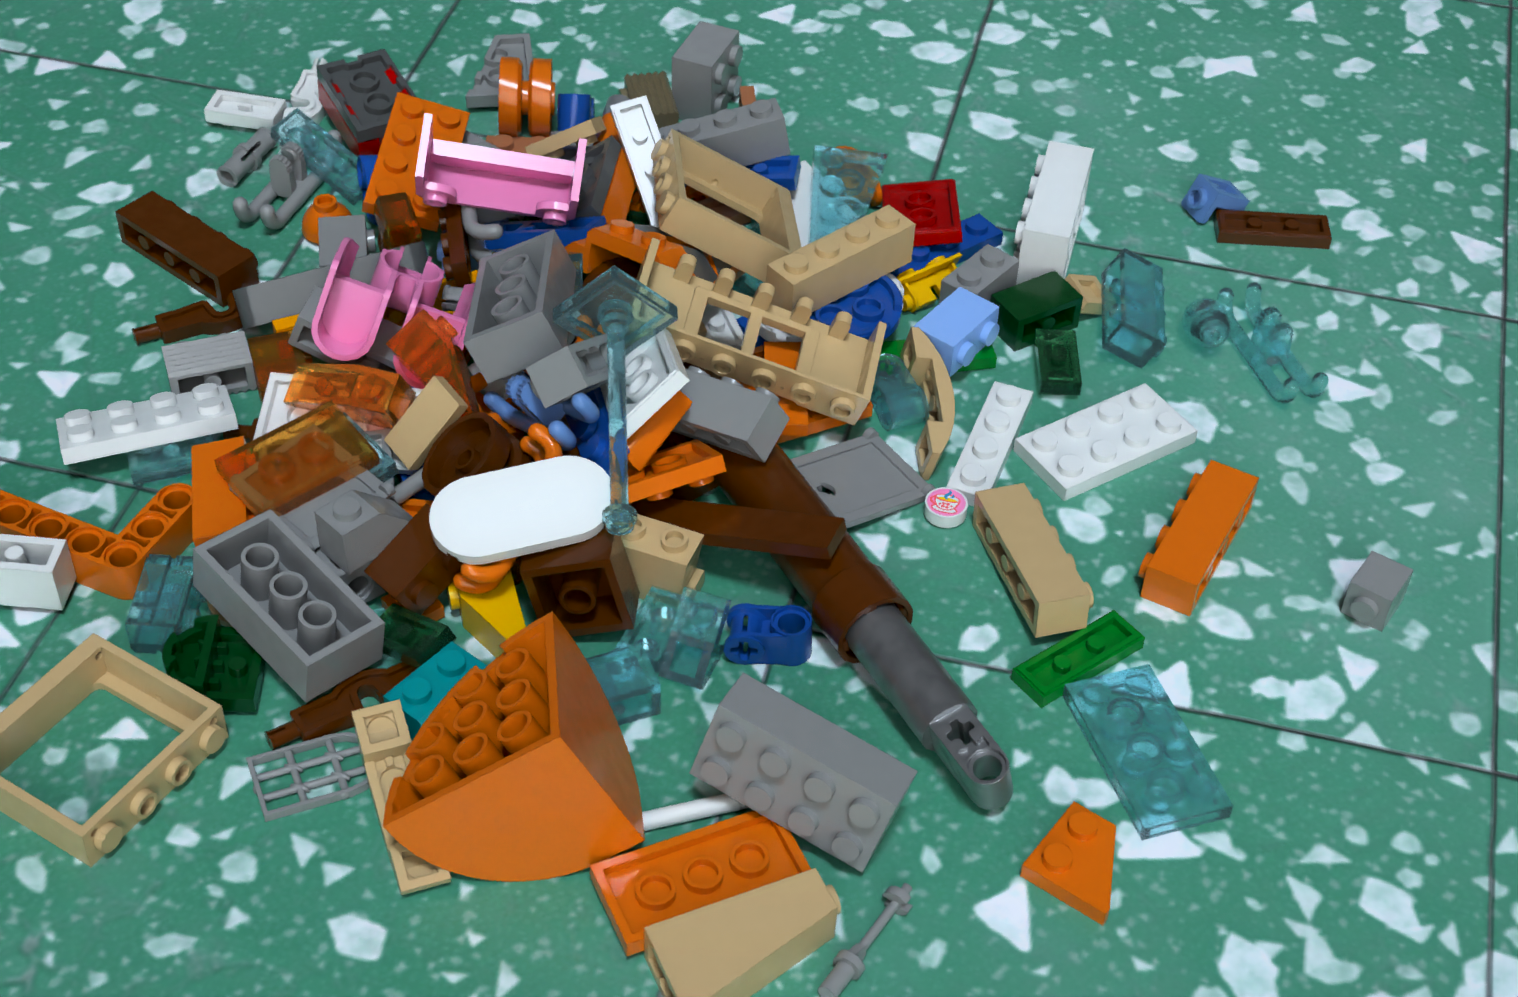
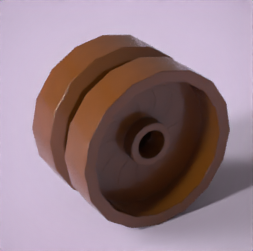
M473 412L455 421L435 441L425 459L422 480L424 488L436 497L444 487L458 479L535 461L520 449V440L509 434L508 430L485 412Z

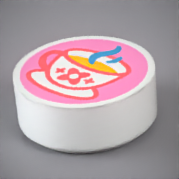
M940 487L933 489L926 495L924 516L931 524L937 527H957L966 519L967 498L962 492L954 488Z

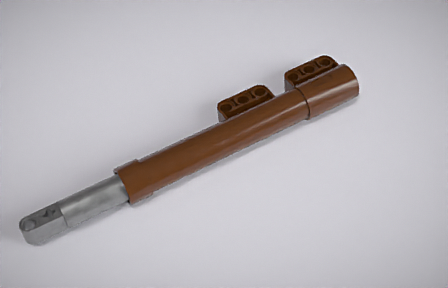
M617 257L605 261L593 269L582 282L581 288L574 292L573 301L581 312H588L591 315L595 335H597V323L606 320L613 327L615 343L631 350L634 346L617 339L641 264L626 257ZM578 333L576 334L571 344H573L576 341ZM683 362L685 369H688L689 366H695L690 363ZM695 366V367H697V368H699V369L705 371L707 374L710 375V377H713V378H716V379H719V380L722 379V376L716 375V374L713 373L712 371H709V370H706V369H704V368ZM671 431L657 451L694 439ZM703 442L723 455L726 472L714 475L715 480L703 486L689 487L687 484L672 489L673 494L667 497L693 501L719 486L735 506L835 517L777 442L765 463ZM847 531L831 560L769 553L810 607L813 620L841 658L851 663H862L923 746L928 750L936 752L970 799L978 807L986 810H996L1005 806L1013 795L1010 765L1006 754L978 720L977 709L911 626L913 609L880 566L872 564ZM987 776H996V778L992 780H981L982 778Z

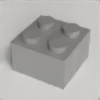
M700 21L672 56V94L680 120L696 119L715 114L719 110L727 109L730 100L738 96L739 86L742 85V78L738 76V66L743 54V48L739 46L738 30Z

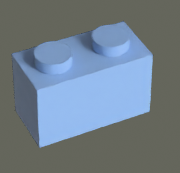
M958 287L913 327H919L930 339L942 357L951 377L962 366H968L982 348L990 346L995 341L1000 330V326L997 324L1000 306L962 287Z

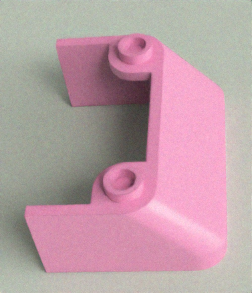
M424 113L415 172L416 194L423 198L424 204L433 207H446L447 203L539 217L543 218L542 221L546 224L564 226L566 221L573 220L576 216L587 139L579 138L575 161L433 139V114Z

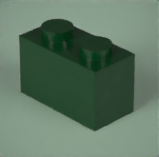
M1056 271L991 294L990 302L1000 306L997 324L1000 326L998 336L1015 352L1078 327L1083 296Z

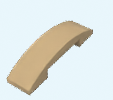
M911 327L900 357L905 384L921 386L926 424L915 449L919 474L924 480H929L951 436L955 417V399L949 373L936 347L919 327Z
M400 699L351 711L371 796L401 895L451 882L449 871L416 856L402 846L383 827L385 806L393 779L395 777H403L410 762L405 753L412 740Z

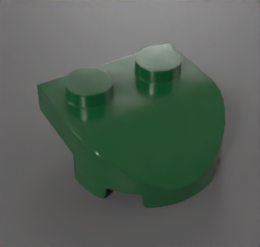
M206 615L195 618L193 621L194 626L181 634L171 633L164 644L162 652L167 675L222 705L223 711L256 712L266 661L234 627H221L219 615Z

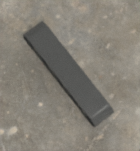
M424 241L403 246L405 249L399 265L422 273L428 258ZM381 252L355 258L350 271V278L370 285ZM331 265L232 290L243 330L271 323L272 320L300 314L315 286L324 288Z

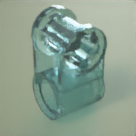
M880 354L870 401L882 427L886 431H891L927 421L929 418L927 397L906 368L904 361L894 354Z

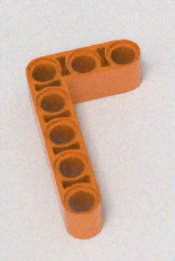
M173 483L163 487L119 534L0 490V534L66 539L77 576L75 582L117 599L133 600L144 595L193 542L192 486L184 483Z

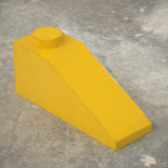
M511 570L498 587L487 593H467L457 589L453 582L446 587L450 609H459L463 627L495 658L504 653L499 645L526 627Z

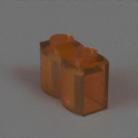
M403 192L378 196L374 206V215L380 231L378 235L379 251L382 252L383 248L389 250L421 242V229L408 194Z

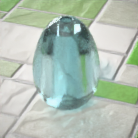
M1200 298L1194 300L1186 307L1182 316V326L1185 335L1196 345L1204 348H1216L1228 339L1231 332V319L1227 309L1220 302L1211 298Z

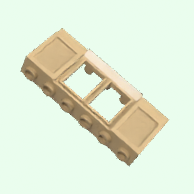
M652 237L635 281L617 339L618 341L635 346L656 325L661 323L672 334L682 362H687L712 371L716 375L726 376L751 385L755 389L757 387L767 389L775 395L792 400L798 406L855 426L871 399L887 326L886 323L879 321L867 340L848 333L853 318L848 312H838L830 326L810 319L814 302L808 297L799 298L792 312L771 304L775 287L770 283H761L754 296L750 297L731 290L736 278V273L732 269H721L715 283L692 275L697 259L691 254H683L675 269L655 262L660 240ZM707 303L748 318L740 350L698 335ZM761 323L802 338L795 370L753 355Z

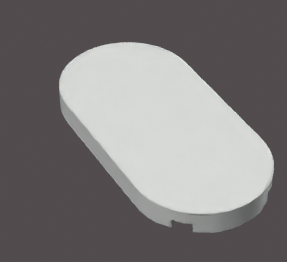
M559 456L464 477L448 484L435 497L429 513L431 534L435 544L446 555L449 553L451 556L457 557L459 562L469 565L488 564L583 542L596 536L604 528V524L608 521L609 517L611 518L615 506L614 487L609 475L602 467L589 459L578 456Z

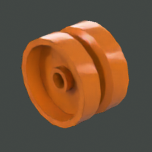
M519 57L500 58L499 135L506 134L511 137H518L522 132L523 115H528V132L531 137H549L552 116H555V82H552V59L533 58L529 68V81H525L523 63Z

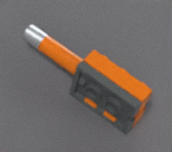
M615 94L608 98L602 115L606 130L596 134L598 141L593 143V146L585 152L579 202L575 218L605 216V225H608L614 219L626 220L627 214L630 211L629 206L633 192L636 189V184L610 112L611 105L630 100L624 95Z

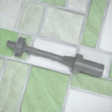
M904 883L901 888L897 886H889L882 895L887 898L884 903L886 908L859 944L856 943L849 950H840L833 959L834 968L818 987L821 997H838L850 980H857L865 970L863 959L866 955V950L894 913L904 916L912 908L913 905L907 903L911 898L909 893L912 891V887L909 884Z

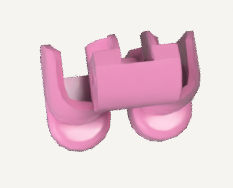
M345 237L332 261L312 320L311 334L315 345L323 354L335 360L350 361L359 359L368 353L373 345L386 307L407 314L394 349L393 364L396 373L405 383L419 389H424L434 375L443 376L448 382L455 372L464 348L463 341L475 283L464 285L455 312L453 314L433 308L444 278V270L431 262L432 257L428 256L423 272L419 273L399 265L405 247L401 246L400 250H386L383 248L370 285L350 278V271L359 246L353 239Z

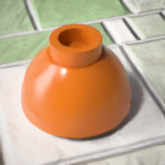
M331 194L318 195L314 198L313 204L303 216L302 234L307 240L319 244V217L348 216L352 214L347 207L337 201L335 196Z

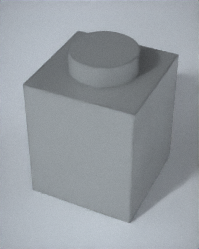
M1371 551L1350 581L1341 613L1382 632L1404 599L1413 569Z

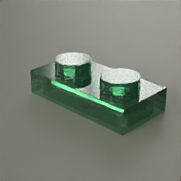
M1035 329L1034 348L1039 394L1080 395L1082 378L1076 331Z
M394 603L380 616L385 622L383 654L415 668H419L447 644L456 640V636L447 625Z

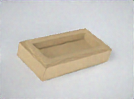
M434 375L385 437L384 441L408 470H419L435 441L446 428L461 417L469 406L443 376Z

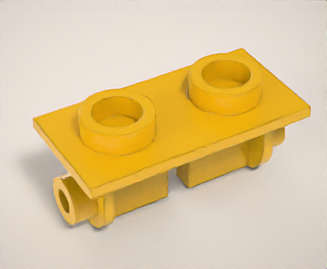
M959 252L948 258L941 255L931 260L922 269L914 271L911 268L899 274L896 278L904 288L902 311L915 312L935 303L937 298L931 289L933 288L937 295L940 296L941 280L957 268L956 264L962 254Z

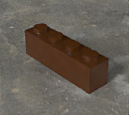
M150 191L115 211L121 240L124 244L223 308L227 306V297L232 290L259 283L258 261L251 250L238 245L224 233L214 230L203 223L197 216L190 215L179 208L174 202L166 200L154 191Z

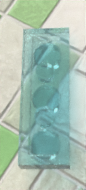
M296 108L271 128L270 137L281 146L289 141L297 143L303 149L306 167L352 205H355L363 198L357 177L358 157L300 109Z

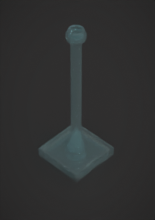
M615 265L554 307L553 322L584 340L607 333L610 505L602 511V522L606 526L607 532L612 535L622 536L631 533L634 525L637 523V511L629 505L625 355L677 321L678 311L676 305Z

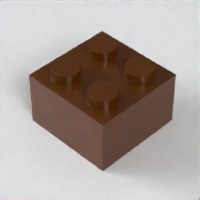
M616 523L604 525V528L596 536L586 541L523 555L520 574L538 619L553 611L571 637L634 629L640 591Z

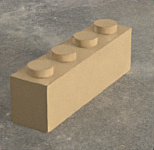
M887 205L767 264L766 283H770L775 287L771 304L792 312L799 298L808 297L814 302L812 310L814 312L912 262L916 224L892 206Z
M1025 483L975 491L972 525L1035 638L1086 628L1089 608H1092L1094 604L1092 588L1087 581L1083 582L1076 570L1073 556L1065 552L1059 541V535L1055 526H1050L1044 517L1040 501L1032 497Z

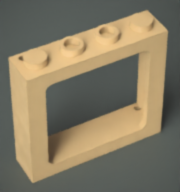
M671 129L665 140L661 138L657 141L650 158L653 160L652 176L655 180L654 194H656L657 201L655 210L658 212L660 230L765 283L767 264L801 248L790 190L674 129ZM685 184L754 219L759 224L761 235L687 198Z
M95 633L91 634L0 713V774L86 697L99 689L108 691L180 733L83 825L78 824L0 776V811L90 867L106 853L113 851L119 845L121 839L140 820L149 817L157 804L176 786L182 785L189 778L191 772L210 754L217 752L229 737L222 705Z

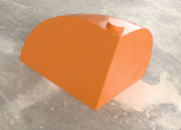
M553 611L532 622L499 646L503 649L504 653L494 659L483 670L475 665L434 708L405 753L410 762L403 777L400 776L393 779L385 806L383 827L402 846L423 860L447 871L467 877L503 882L536 881L568 875L589 868L590 865L604 861L621 852L628 851L633 846L645 841L638 783L621 729L587 660Z

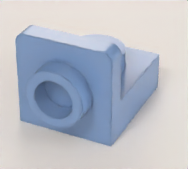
M1199 173L1182 200L1181 205L1198 223L1206 224L1214 210L1244 211L1249 200L1230 181Z

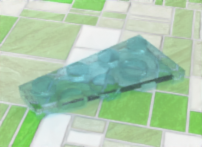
M814 145L808 244L867 215L870 203L878 187L879 179L884 171L888 154Z

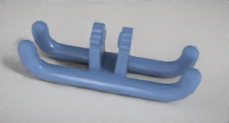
M524 371L519 375L516 374L515 377L511 376L512 378L508 379V382L505 383L506 388H504L506 389V394L509 395L508 398H511L523 412L514 408L495 391H489L483 397L484 404L492 412L498 413L503 421L516 429L528 434V427L531 424L540 423L546 426L549 434L561 445L564 451L573 450L577 439L574 433L560 421L562 417L566 414L582 422L592 424L599 419L600 413L596 404L586 394L581 392L574 394L572 399L545 409L542 401L532 391L530 377Z

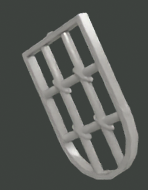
M333 733L247 757V765L254 784L253 791L257 794L265 822L345 800L366 791L369 788L367 778L352 787H348L347 781L351 779L350 777L365 773L364 766L343 771L340 764L344 757L360 753L359 746L336 752L333 744L340 742L358 743L356 733ZM322 746L327 747L328 752H325L323 756L299 763L295 762L294 754ZM286 757L288 764H284V767L256 775L255 765ZM332 762L335 772H332L331 775L302 783L299 773L303 772V769ZM291 773L294 783L290 787L262 794L260 781ZM336 781L339 782L341 790L311 799L307 798L306 792H309L310 789ZM295 793L298 794L300 802L270 811L267 810L265 802Z

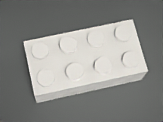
M1049 141L1046 154L1038 155L1035 173L1030 181L1028 198H1025L1021 220L1018 221L1014 243L1017 244V251H1014L1013 257L1019 260L1016 285L1052 271H1056L1061 277L1066 278L1084 211L1094 148Z

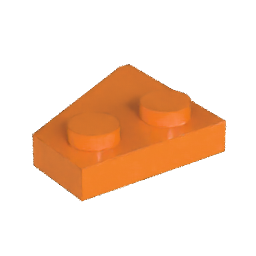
M1074 801L1022 864L1020 876L1103 926L1107 921L1110 910L1116 825Z

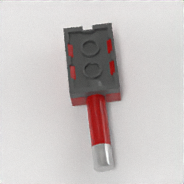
M385 49L358 55L357 61L349 63L342 59L316 66L319 101L356 160L358 155H378L397 92L416 97Z

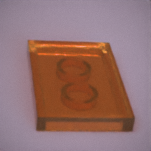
M332 401L214 460L219 474L254 516L271 509L279 517L380 464L379 456L375 449Z

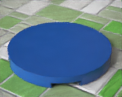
M884 275L812 312L810 319L830 326L838 312H848L853 317L848 333L867 340L870 338L878 322L881 321L887 324L885 340L896 330L900 323L903 303L902 296L896 284Z

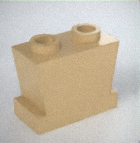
M630 511L619 513L612 524H617L640 591L639 598L688 613L705 582V570L696 568L704 535Z

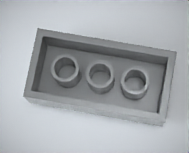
M555 229L480 259L463 343L487 384L499 379H511V376L515 377L516 374H521L531 364L567 346L577 269Z
M271 509L193 548V586L305 702L310 701L382 659L385 622Z
M742 673L719 703L689 773L863 873L886 834L918 771L758 680Z

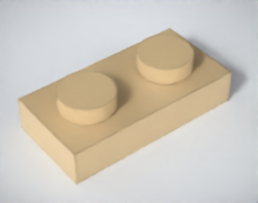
M600 115L528 145L525 149L527 154L559 158L566 155L563 147L573 143L578 147L579 138L587 139L586 146L597 142L596 134L606 130V126Z

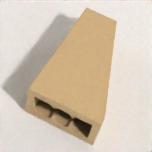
M813 868L644 927V957L663 997H751L835 937L837 914L841 913L840 900L834 887L831 884L825 885L817 869Z

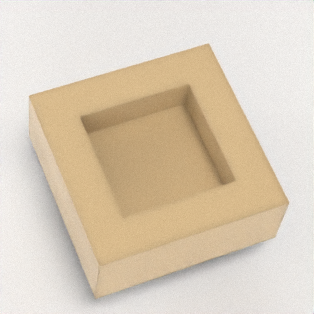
M1068 274L1065 278L1083 296L1080 313L1105 315L1114 305L1096 276Z

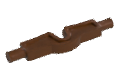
M231 292L227 297L229 309L223 312L216 311L208 301L202 300L156 315V323L132 328L136 345L162 338L164 344H169L201 334L219 335L243 328L233 293Z
M423 652L387 669L376 668L356 673L339 683L332 693L290 711V722L265 731L268 745L271 747V750H275L299 738L304 742L354 727L351 711L364 708L361 699L373 697L381 704L384 703L383 696L432 657L431 654Z

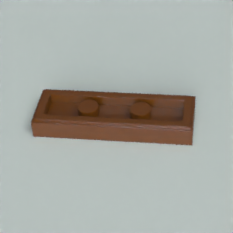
M1222 209L1216 210L1214 215L1217 243L1329 249L1332 241L1326 215Z

